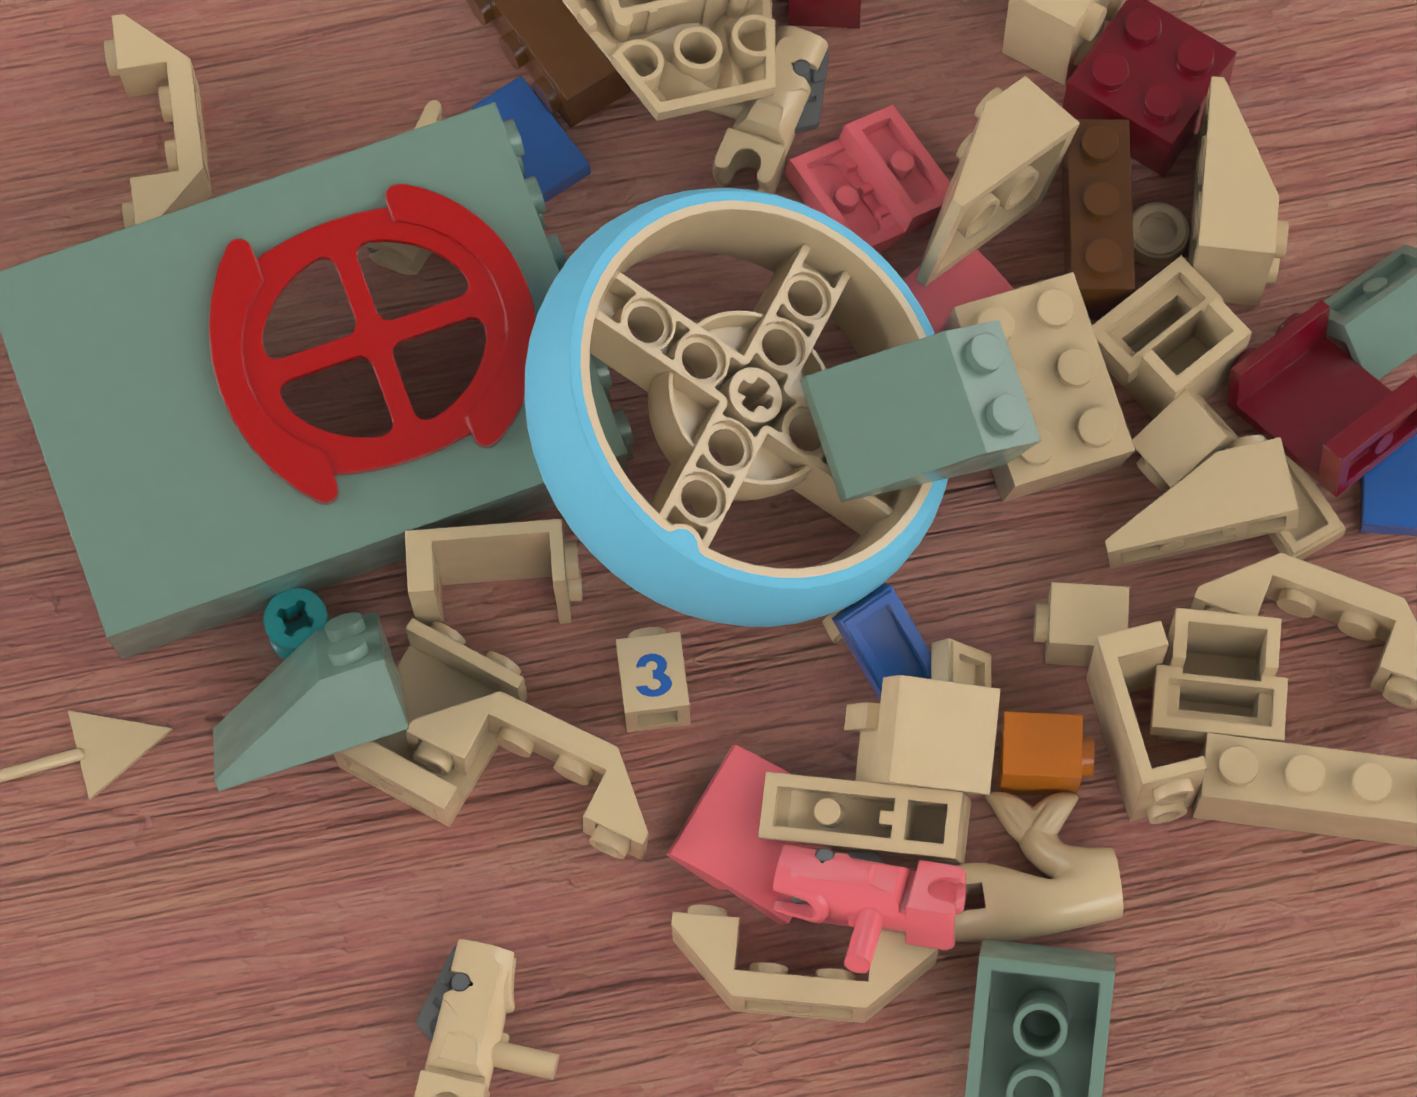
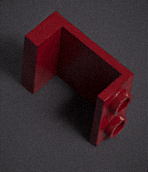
M1320 300L1302 315L1295 313L1289 316L1280 325L1276 334L1259 348L1250 347L1236 358L1229 371L1230 384L1227 406L1267 440L1281 437L1285 455L1332 495L1337 497L1417 434V377L1415 375L1411 376L1393 391L1388 389L1326 338L1330 306Z

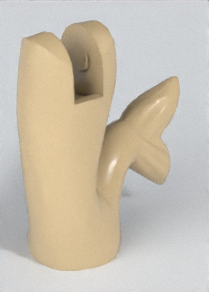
M990 792V795H985L997 818L1008 834L1019 843V847L1026 858L1040 872L1051 879L989 863L954 865L963 868L966 872V897L984 895L986 908L966 910L960 914H955V942L982 943L983 939L999 941L1022 940L1123 918L1122 886L1114 849L1109 847L1067 845L1058 837L1060 829L1079 799L1077 794L1055 793L1043 798L1034 806L1006 792Z

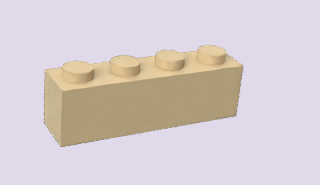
M1207 733L1198 756H1204L1207 771L1194 801L1192 818L1417 847V759Z

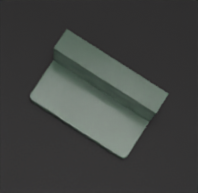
M1407 244L1398 248L1324 300L1330 306L1326 335L1345 342L1353 360L1377 380H1380L1417 353V248Z

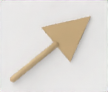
M68 710L76 749L1 769L0 783L80 761L88 797L91 801L171 733L173 729Z

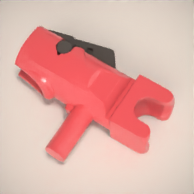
M784 845L775 872L773 891L780 892V895L775 900L773 911L813 923L823 922L854 927L844 964L852 972L866 973L870 970L881 930L905 932V943L940 950H949L954 947L955 914L962 913L965 907L966 872L959 866L923 860L919 861L917 870L913 871L904 867L884 864L879 854L873 851L832 852L829 849H809Z

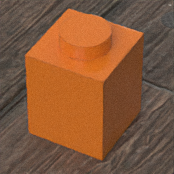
M1004 711L1000 729L999 792L1031 795H1052L1062 792L1077 794L1082 776H1093L1095 742L1094 737H1083V715Z

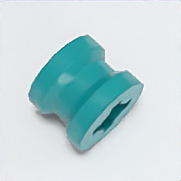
M292 588L275 595L266 606L263 617L265 631L269 637L271 647L283 660L288 658L315 631L323 629L325 624L330 621L325 604L319 596L308 589ZM299 614H302L299 620H295L292 623L285 622L286 619L291 620L294 617H298Z

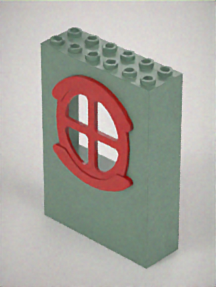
M495 102L0 271V332L106 637L122 660L264 610L275 595L292 588L308 589L311 592H315L405 560V531L509 523L556 506L539 471L527 428L524 400L525 366L530 336L538 311L550 286L567 260L557 234L546 236L544 233L546 224L542 213L546 212V206L535 176L524 179L522 175L525 174V169L521 156L525 155L516 124L513 119L502 122ZM379 242L401 243L428 250L449 261L462 272L468 283L467 291L455 299L394 320H385L379 316L357 259L358 250L365 244ZM319 260L331 261L338 271L356 320L355 330L348 336L282 359L270 358L264 350L263 336L269 314L275 302L289 283L304 269ZM470 319L478 320L485 329L486 345L481 364L474 378L461 396L446 410L432 419H420L416 416L393 357L394 349L405 341ZM590 354L591 387L597 415L606 440L617 462L626 474L627 461L633 459L630 446L635 444L634 437L623 409L611 410L609 404L611 396L608 387L612 386V380L607 364ZM354 359H366L374 369L393 425L389 433L380 437H349L330 433L308 424L290 411L282 400L281 391L285 384Z

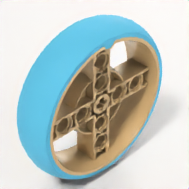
M737 188L688 190L661 196L640 204L606 223L588 237L569 257L550 286L533 326L525 366L524 400L527 428L533 454L542 479L556 507L575 535L609 571L634 590L655 602L688 616L722 624L744 627H775L801 623L837 612L858 602L879 588L908 559L932 524L943 498L948 478L846 502L840 501L800 382L806 375L826 369L813 347L829 316L845 333L860 358L935 334L921 305L907 284L873 247L850 229L802 203L771 193ZM682 251L712 252L733 256L774 272L753 312L726 311L696 322L691 321L623 275L625 271L640 261L659 254ZM790 302L798 308L800 314L792 308ZM628 325L640 333L643 342L632 335ZM763 349L766 350L772 356L775 363L771 362L766 357L765 353L763 352ZM590 354L648 392V410L652 430L662 452L671 463L650 504L630 482L606 440L592 394L589 369ZM682 362L687 363L693 369L696 378L685 370ZM789 433L798 440L801 449L792 442ZM709 447L719 454L722 464L712 457ZM791 489L861 535L850 548L835 558L821 564L803 568H772L753 565L708 549L733 500H758L782 494ZM681 498L686 499L693 506L696 517L684 508Z

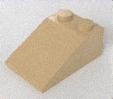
M1026 76L1004 91L999 87L993 89L982 99L975 110L974 115L979 120L974 131L966 137L957 150L956 156L960 161L948 186L916 280L924 287L1042 202L1080 123Z
M1212 76L1197 136L1188 263L1224 299V303L1259 306L1265 285H1276L1280 258L1284 259L1286 253L1289 222L1278 220L1279 194L1225 77Z

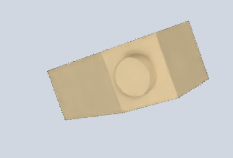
M1263 435L1245 436L1230 442L1227 445L1228 449L1217 451L1105 540L1110 569L1297 528L1299 508L1281 437L1265 440Z
M766 772L758 838L852 852L873 851L880 856L963 864L965 862L971 799L963 792Z

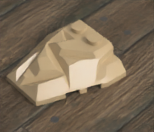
M562 0L656 121L772 96L774 94L775 20L772 19V0Z

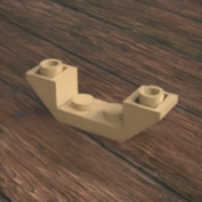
M120 14L112 16L114 39L104 40V51L110 77L120 75L127 97L159 93L164 123L173 122L175 139L165 141V153L169 172L130 178L132 201L122 202L124 226L128 228L207 201L212 195L200 89L191 59L126 15Z
M1284 553L1276 554L1198 586L1190 609L1258 616L1264 597L1277 601V606L1291 615L1302 618H1310L1315 615L1338 624V628L1350 637L1366 641L1373 640L1374 638L1385 641L1369 687L1383 692V697L1397 706L1417 709V621L1405 598Z
M501 691L411 720L408 726L409 729L406 730L408 748L415 751L413 758L419 764L439 774L447 775L449 770L453 769L466 776L489 731L497 734L495 741L514 754L530 757L531 753L535 752L555 762L554 770L575 783L588 785L590 780L599 783L583 816V832L591 836L589 843L599 851L617 859H624L627 853L640 860L642 859L647 849L649 833L617 746Z
M692 905L688 907L687 913H672L673 942L727 1006L735 1012L865 1023L936 964L938 949L906 944L905 932L881 930L869 970L868 981H856L853 972L833 968L818 969L815 971V977L789 975L788 967L765 962L750 964L749 971L736 970L740 935L739 917H728L727 910L711 905Z

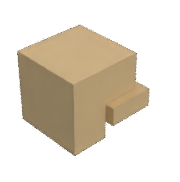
M1182 255L1092 325L1107 370L1153 419L1184 390L1201 395L1205 400L1230 380L1229 371L1233 362L1247 349L1252 331L1224 304V299Z
M1176 608L1167 635L1169 645L1164 657V665L1157 664L1154 671L1150 735H1158V739L1202 744L1207 733L1284 742L1288 678L1275 676L1279 668L1282 618Z
M904 675L883 677L880 704L872 702L847 704L844 730L860 732L855 781L963 792L966 796L990 795L1001 689Z

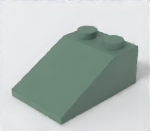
M999 320L942 331L806 375L800 380L841 502L1004 466L1041 441Z
M377 611L363 616L358 612L345 613L328 621L323 629L315 631L213 728L214 781L219 792L409 729L401 677Z
M983 939L979 954L965 1097H1102L1116 954Z

